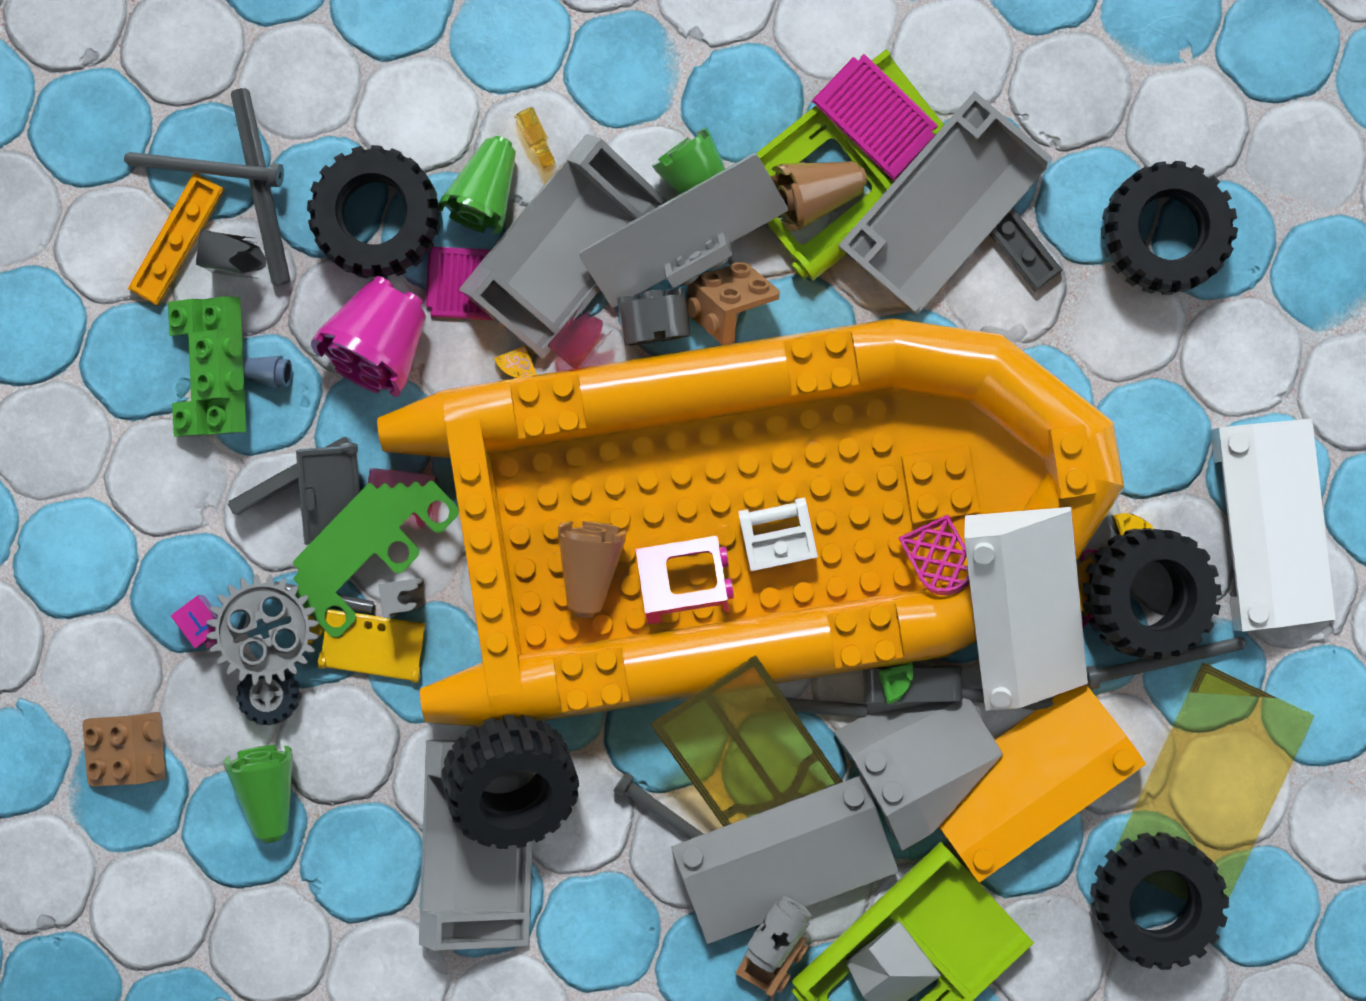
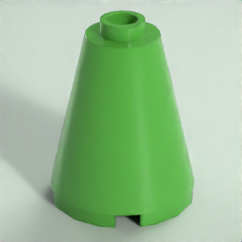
M707 127L697 131L698 136L691 140L687 137L662 155L658 159L659 162L651 165L655 172L679 194L725 170L712 134Z
M501 136L485 139L441 197L439 202L440 210L443 212L444 207L451 211L450 219L469 229L484 233L487 227L494 228L492 234L500 233L505 222L516 151L512 147V143Z
M276 745L244 749L237 752L238 759L230 761L229 755L223 761L226 773L255 838L262 839L263 843L279 841L283 838L282 835L288 832L293 753L292 748L284 745L285 751H277Z

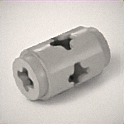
M783 896L780 901H776L747 943L749 948L745 953L746 956L754 964L772 973L777 967L781 968L810 925L808 920L811 917V913L797 901Z

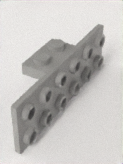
M753 153L582 249L579 252V256L610 306L614 308L618 306L617 298L638 295L665 279H668L673 288L680 284L685 286L694 282L699 277V274L707 269H717L723 266L729 257L733 256L730 246L731 242L787 212L788 207L758 154Z

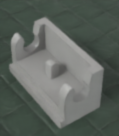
M423 578L378 584L383 618L398 616V612L417 610L423 605L422 602L408 603L407 601L412 599V595L406 594L409 591H417L424 588Z

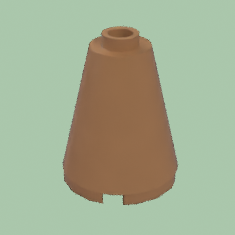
M854 161L780 164L772 167L771 170L775 171L776 174L770 176L788 207V211L783 213L786 221L781 222L788 231L800 230L856 198L864 192V186L867 185V175L864 168L858 166Z
M573 521L560 523L558 526V539L568 609L573 610L574 615L577 617L592 618L594 613L602 611L626 541L627 531L623 530L619 533V527L597 522L583 521V525L579 528H572Z

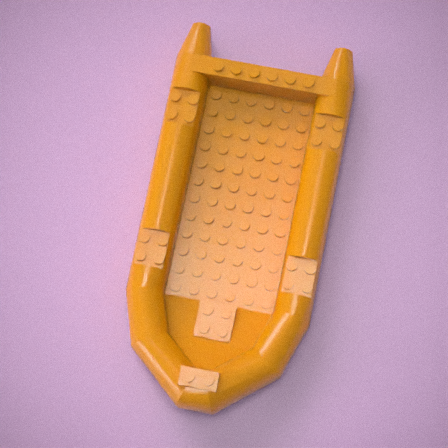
M894 318L445 389L377 418L379 440L384 452L451 458L483 662L420 688V702L425 723L471 727L476 725V727L484 725V720L494 718V721L503 719V715H514L518 719L521 718V715L534 717L535 722H537L538 720H554L690 698L754 655L758 657L776 684L947 657L977 642L970 584L962 591L951 595H937L928 591L919 580V576L902 547L899 537L948 515L965 544V515L1071 507L1077 561L1125 487L1115 423L1003 334ZM805 497L818 557L750 571L738 511L746 509L749 512L795 503V499ZM798 516L753 525L752 529L755 536L800 526ZM573 521L572 528H579L583 525V521L617 526L619 527V533L623 530L627 531L626 541L602 611L594 613L592 618L577 617L574 615L573 610L568 609L558 539V526L560 523ZM948 524L944 532L953 533ZM941 526L936 527L933 530L939 531ZM926 533L923 542L933 544L937 535ZM717 536L719 548L726 547L729 567L722 568L724 579L731 578L734 599L728 600L729 611L724 612L723 605L662 614V622L648 624L636 549ZM917 536V537H915V538H913V539H911V540H916V541H917L918 538H919V536ZM941 537L938 545L949 547L952 539ZM957 540L954 549L963 550ZM906 544L910 553H912L915 545ZM920 547L916 555L927 557L930 549ZM935 550L932 559L942 561L946 552ZM710 553L671 558L666 563L669 587L672 594L678 595L709 590L717 586L718 581L714 557ZM951 553L947 562L958 564L961 555ZM967 557L963 563L964 566H968ZM915 560L919 570H921L924 562ZM929 563L925 572L936 574L939 565ZM944 567L941 576L952 577L955 569ZM960 570L956 579L965 580L969 572ZM924 577L929 585H931L933 579ZM938 580L936 588L946 589L949 582ZM752 665L712 691L711 694L766 686L767 684L755 666Z

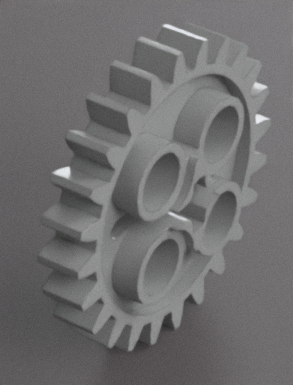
M256 574L254 575L252 585H248L247 581L241 578V589L237 590L234 586L229 585L228 591L231 595L229 598L220 594L217 596L222 607L210 608V611L217 616V619L207 620L206 625L215 628V632L207 634L206 639L216 640L217 644L212 646L209 651L210 653L221 652L222 655L216 663L217 665L225 662L230 664L226 672L227 675H230L236 669L240 671L239 682H242L247 675L252 676V685L256 686L259 677H264L267 686L271 685L273 675H276L281 682H284V671L288 670L291 674L296 675L297 670L294 664L296 662L301 665L307 664L302 653H313L315 650L307 644L308 641L318 639V635L309 632L310 628L318 625V621L308 620V616L315 611V608L304 609L303 604L308 599V596L305 595L297 599L295 594L298 586L295 585L289 591L286 590L285 578L280 581L278 586L273 585L272 575L268 576L266 583H261L259 576ZM269 599L277 600L281 604L282 611L275 617L267 616L263 612L262 605ZM236 612L247 614L250 620L248 627L242 630L232 627L230 624L232 614ZM285 617L291 618L290 623L270 629L267 634L268 638L263 639L261 634H258L237 644L233 642L235 637L255 631L257 622L262 621L264 626H268ZM284 630L292 633L295 640L293 646L286 649L279 647L275 641L276 634ZM254 643L261 647L263 654L258 661H248L243 656V648L247 644Z

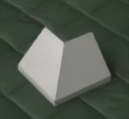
M900 920L845 959L862 996L868 1001H907L941 976Z

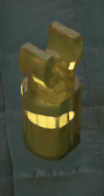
M527 108L514 115L529 149L534 148L542 167L546 168L554 164V157L546 143L548 137L534 108Z

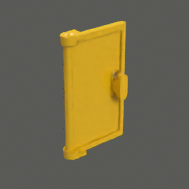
M328 609L326 622L332 627L342 626L346 621L345 611ZM355 613V621L341 636L332 637L326 631L324 632L323 646L317 661L318 668H333L419 683L421 678V666L419 665L425 631L424 623Z

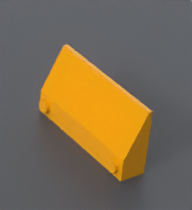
M1087 684L1056 695L1051 700L1054 703L1053 706L1033 711L994 740L1003 755L939 826V829L979 883L1146 765V762L1127 735Z

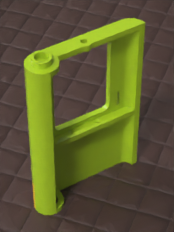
M886 48L872 62L938 125L937 129L932 131L936 135L944 126L943 122L894 62L891 53ZM816 105L756 153L769 175L773 176L776 172L771 170L772 167L780 164L799 163L824 142L834 139L848 157L856 162L858 166L863 167L866 172L867 181L871 185V191L806 244L798 243L783 226L778 217L765 223L793 258L794 262L791 266L801 279L804 280L808 277L812 281L846 255L838 245L895 182Z

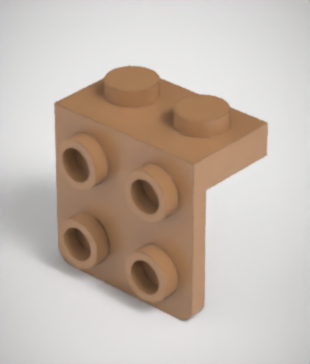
M736 262L724 268L706 271L699 275L694 282L688 284L686 299L688 315L722 345H727L735 342L736 313L779 299L780 291L748 263Z
M160 712L88 718L83 721L87 782L90 786L133 785L166 779Z

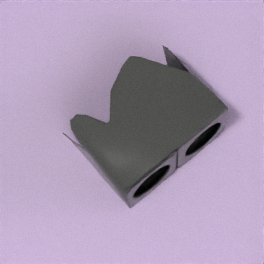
M201 230L196 265L212 273L256 278L243 273L266 267V257L260 247L253 244L257 242L242 240L254 237Z

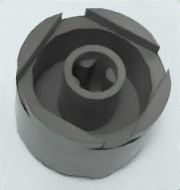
M684 288L664 291L665 296L663 295V289L642 292L643 296H640L639 300L637 295L617 298L625 346L650 344V342H663L690 336V322Z

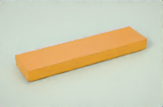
M193 173L127 289L157 306L161 304L200 236L201 230L204 229L224 194V188L198 173Z

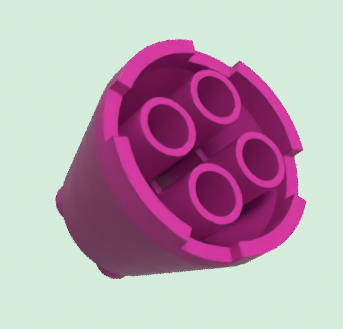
M376 276L373 281L366 283L318 329L311 341V347L317 356L323 357L325 354L329 361L336 366L334 371L351 382L379 394L381 389L389 390L392 396L398 397L407 384L426 315L421 309L423 304L421 298L411 292L403 294L394 289L390 281L381 276Z

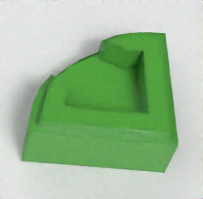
M912 662L878 671L887 704L896 702L908 690L913 678Z

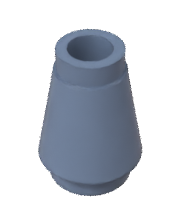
M281 355L243 358L244 379L276 389L289 385L292 377V364L290 360L284 359Z

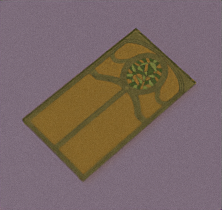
M756 655L651 723V727L723 827L843 782Z
M1202 663L1116 844L1114 852L1116 853L1122 848L1120 842L1127 838L1131 841L1138 840V834L1148 832L1150 835L1156 836L1157 832L1168 833L1172 837L1178 836L1200 849L1219 868L1217 872L1224 877L1227 886L1223 892L1229 897L1314 715L1309 711H1304L1230 676L1208 663ZM1157 871L1142 879L1188 901L1187 884L1180 875L1173 871Z

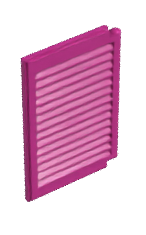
M865 54L861 55L859 61L852 57L812 100L893 181L934 138L935 135L932 131L938 127Z
M433 246L428 257L426 307H432L431 317L493 320L458 290L491 250Z

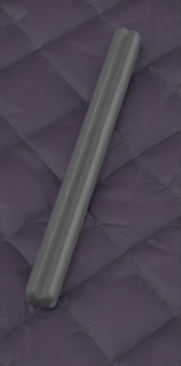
M247 88L231 91V99L245 163L251 166L266 167L250 92ZM249 179L271 283L274 286L285 285L290 282V276L271 188L268 181Z

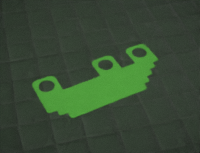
M429 481L423 487L418 482H414L410 487H406L403 483H398L394 488H390L386 483H383L380 488H376L372 483H368L293 561L294 566L298 569V573L294 576V581L298 584L295 597L298 599L305 595L308 596V599L303 604L304 609L315 608L311 616L318 621L330 636H341L356 619L355 612L336 593L337 590L374 553L395 573L405 571L418 557V547L399 528L414 512L437 533L444 531L457 518L459 514L457 505L433 481ZM443 501L448 506L449 516L444 522H434L428 516V507L432 502ZM401 541L408 546L409 557L405 562L395 563L390 559L388 549L393 542ZM331 606H339L346 613V621L340 627H332L326 622L325 613Z

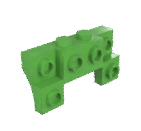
M222 296L168 302L169 336L188 335L191 401L172 403L174 437L246 433L240 297Z

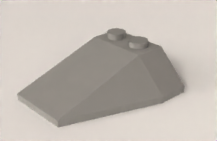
M962 698V701L932 702L869 714L834 732L848 759L856 765L886 817L885 823L901 851L932 835L1003 755L972 701Z

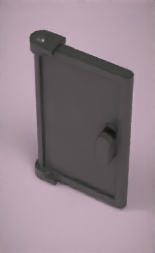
M344 443L340 444L339 447L296 450L305 545H309L360 493L357 464L358 444Z

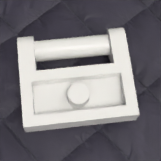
M805 497L795 499V503L749 512L746 509L738 511L750 571L818 557ZM795 516L799 518L800 526L755 536L753 534V525Z

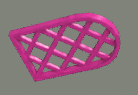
M948 515L899 537V541L918 574L919 580L928 591L937 595H951L962 591L970 584L969 574L965 580L956 579L960 570L968 572V566L963 565L967 555L965 544ZM948 524L953 533L944 532ZM941 526L939 531L933 530L934 528ZM926 533L937 535L933 544L923 542ZM919 536V538H918L917 541H916V540H911V539H913V538ZM941 537L952 539L949 547L938 545ZM957 540L963 550L954 549ZM906 544L915 545L912 553H910ZM920 547L930 549L927 557L916 555ZM935 550L946 552L942 561L932 559ZM951 553L961 555L958 564L947 562ZM915 560L924 562L921 570H919ZM929 563L939 565L936 574L925 572ZM944 567L955 569L952 577L941 576ZM924 577L933 579L931 585H929ZM938 580L949 582L947 588H936Z

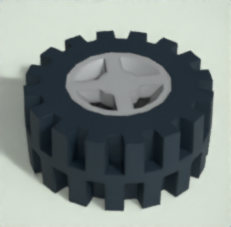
M285 670L284 682H281L276 675H273L269 687L264 677H259L256 686L252 685V676L247 675L237 686L236 690L238 691L236 700L239 702L241 713H244L248 720L260 725H273L289 718L294 710L297 709L301 694L298 688L299 683L294 678L295 675Z

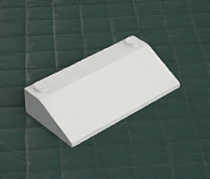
M1312 419L1212 429L1211 439L1214 463L1222 462L1237 596L1230 597L1233 630L1251 631L1336 620Z
M1071 507L965 515L964 539L985 711L1022 708L1088 684Z

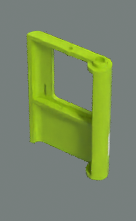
M940 842L792 980L795 987L791 991L799 1001H830L828 999L829 991L850 973L845 959L898 920H900L941 974L937 978V984L919 1001H973L1034 944V941L944 844Z

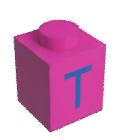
M197 595L174 612L171 617L194 648H200L205 645L209 649L217 644V641L206 639L207 634L215 632V628L206 625L207 620L217 619V616L210 611V608L213 606L205 595Z

